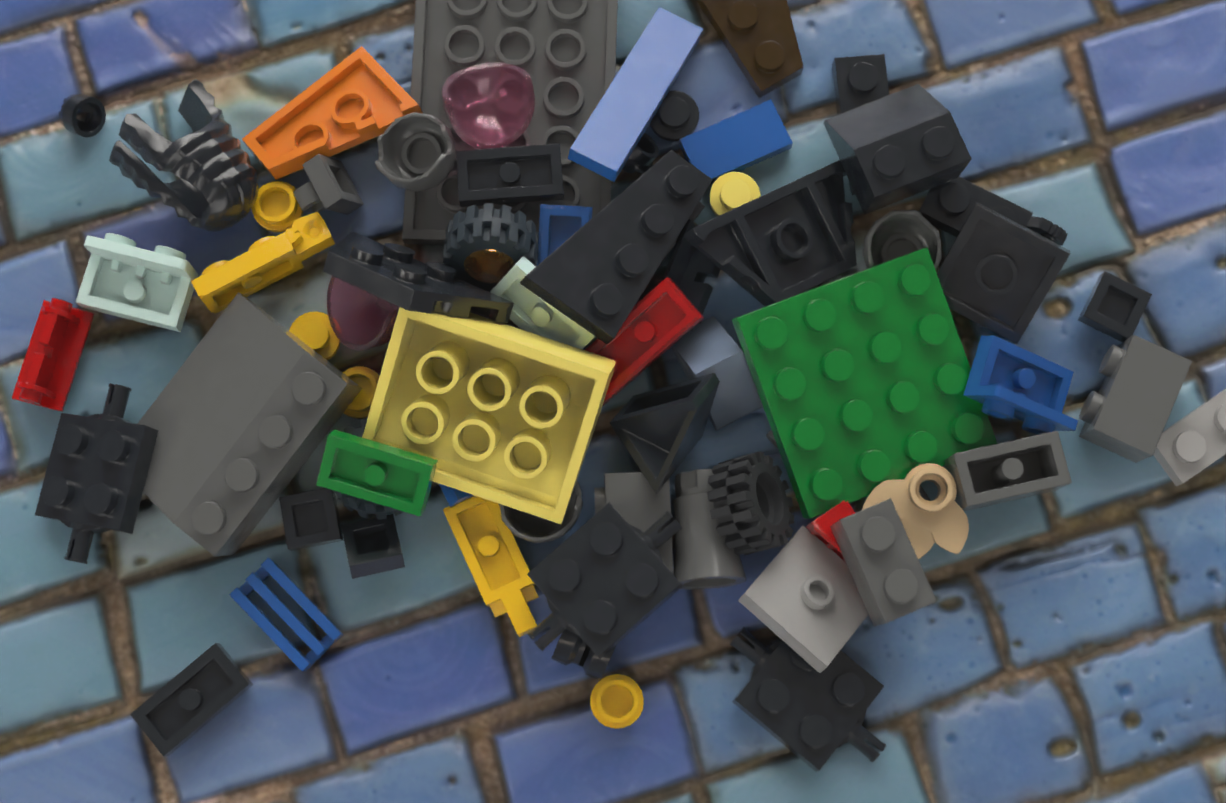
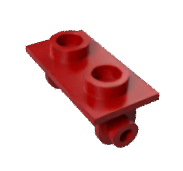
M52 298L51 302L43 301L12 399L60 412L64 411L95 315L94 313L73 308V304L56 298Z

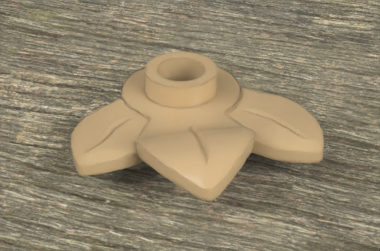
M927 463L913 468L904 480L894 479L881 482L872 490L862 507V510L891 498L918 559L922 558L932 548L934 543L948 552L959 554L964 547L969 533L968 517L955 501L957 494L955 480L947 469L937 464ZM923 481H931L937 486L938 494L934 500L928 501L921 497L919 487Z

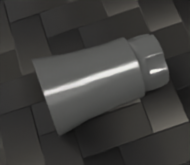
M712 469L681 472L675 476L676 499L673 500L674 520H677L682 529L675 533L673 574L683 586L680 589L721 588L747 581L740 555L734 553V548L729 549L724 544L726 535L719 536L716 527L719 525L718 518L712 519L710 510L715 509L714 502L708 501L707 492L713 490L708 484L709 476L714 475L711 471Z

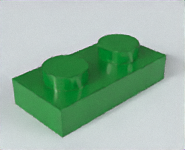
M334 429L327 437L316 485L421 516L426 509L438 460Z

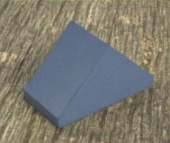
M714 316L695 325L692 331L687 332L671 346L688 380L715 373L719 379V386L709 414V419L716 431L762 408L761 400L742 349Z

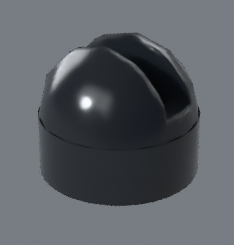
M73 94L64 99L58 115L61 124L69 132L88 138L95 136L101 131L106 120V111L100 100L85 94ZM78 110L87 113L84 122L76 118Z

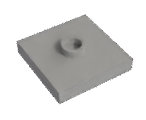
M804 525L793 535L738 600L819 673L828 667L869 615L847 564L836 553L826 547L820 539L812 535Z

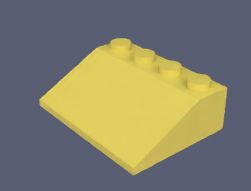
M399 307L362 438L438 460L433 482L562 524L617 361L504 323L494 322L492 319L471 312L467 319L438 313L429 314L408 311Z

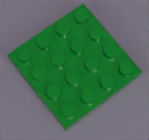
M928 247L731 319L803 518L811 519L826 513L844 500L851 503L869 496L872 490L881 482L894 479L904 480L906 475L919 465L932 463L944 466V460L955 453L998 444L988 415L981 411L983 404L963 395L971 368Z

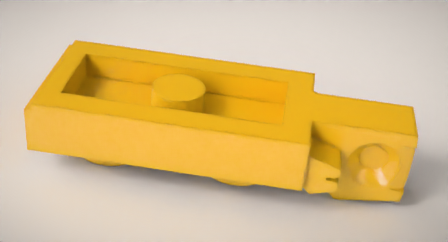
M317 211L295 219L290 229H286V232L276 237L266 236L255 241L247 252L230 261L221 260L209 265L203 270L202 275L191 280V283L209 311L216 314L226 309L238 292L248 297L304 268L302 261L334 245L335 242L325 221Z
M474 495L452 507L444 508L443 512L486 606H490L495 618L508 613L519 637L531 632L537 624L527 603L539 598L534 588L536 584L527 575L530 571L511 530L502 521L499 504Z

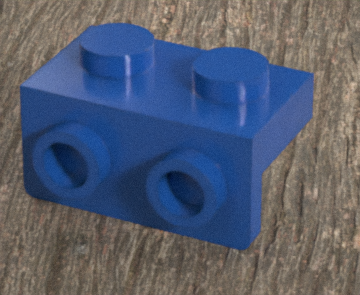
M995 335L980 337L963 395L982 403V412L1005 420H1012L1013 417L1023 421L1022 429L1035 435L1053 431H1076L1078 420L1062 413L1073 377V371Z

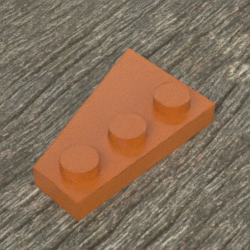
M361 46L247 134L242 140L274 179L278 180L303 169V164L318 154L331 157L384 134L393 121L399 117L413 112H423L417 102Z

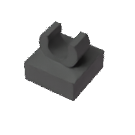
M318 154L303 164L310 182L300 186L293 192L302 211L312 208L314 213L317 211L320 213L327 209L349 215L364 205L342 161Z

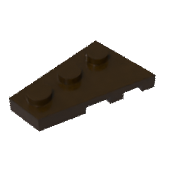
M696 0L758 98L763 97L802 74L804 66L787 0Z

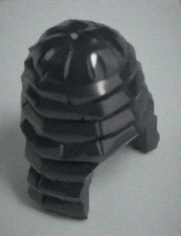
M194 79L188 84L178 109L193 132L178 140L168 141L155 132L137 114H126L121 124L119 136L135 152L139 153L146 163L152 164L158 171L171 172L180 178L171 183H163L139 157L119 140L112 148L109 161L120 168L123 176L131 179L138 188L146 189L151 197L161 198L164 205L175 208L177 216L187 219L191 226L218 232L232 227L247 216L258 196L257 170L251 166L249 155L240 149V140L233 137L232 127L229 123L225 122L222 110L215 107V97L205 90L204 85L200 81Z

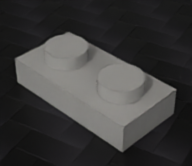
M1226 388L1162 432L1153 455L1175 486L1185 483L1226 454Z

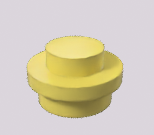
M729 172L723 174L716 179L711 187L709 194L711 209L716 216H720L761 197L760 189L757 183L744 173Z

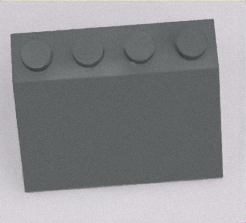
M238 292L137 423L158 430L143 493L173 524L214 557L234 555L362 388L247 297Z

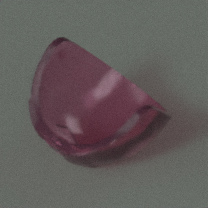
M489 62L459 70L446 79L447 81L442 87L444 110L457 135L467 144L478 149L502 148L517 140L529 126L535 109V94L530 75L524 69L502 62Z
M332 276L327 290V313L337 338L348 348L357 351L368 350L390 342L399 306Z

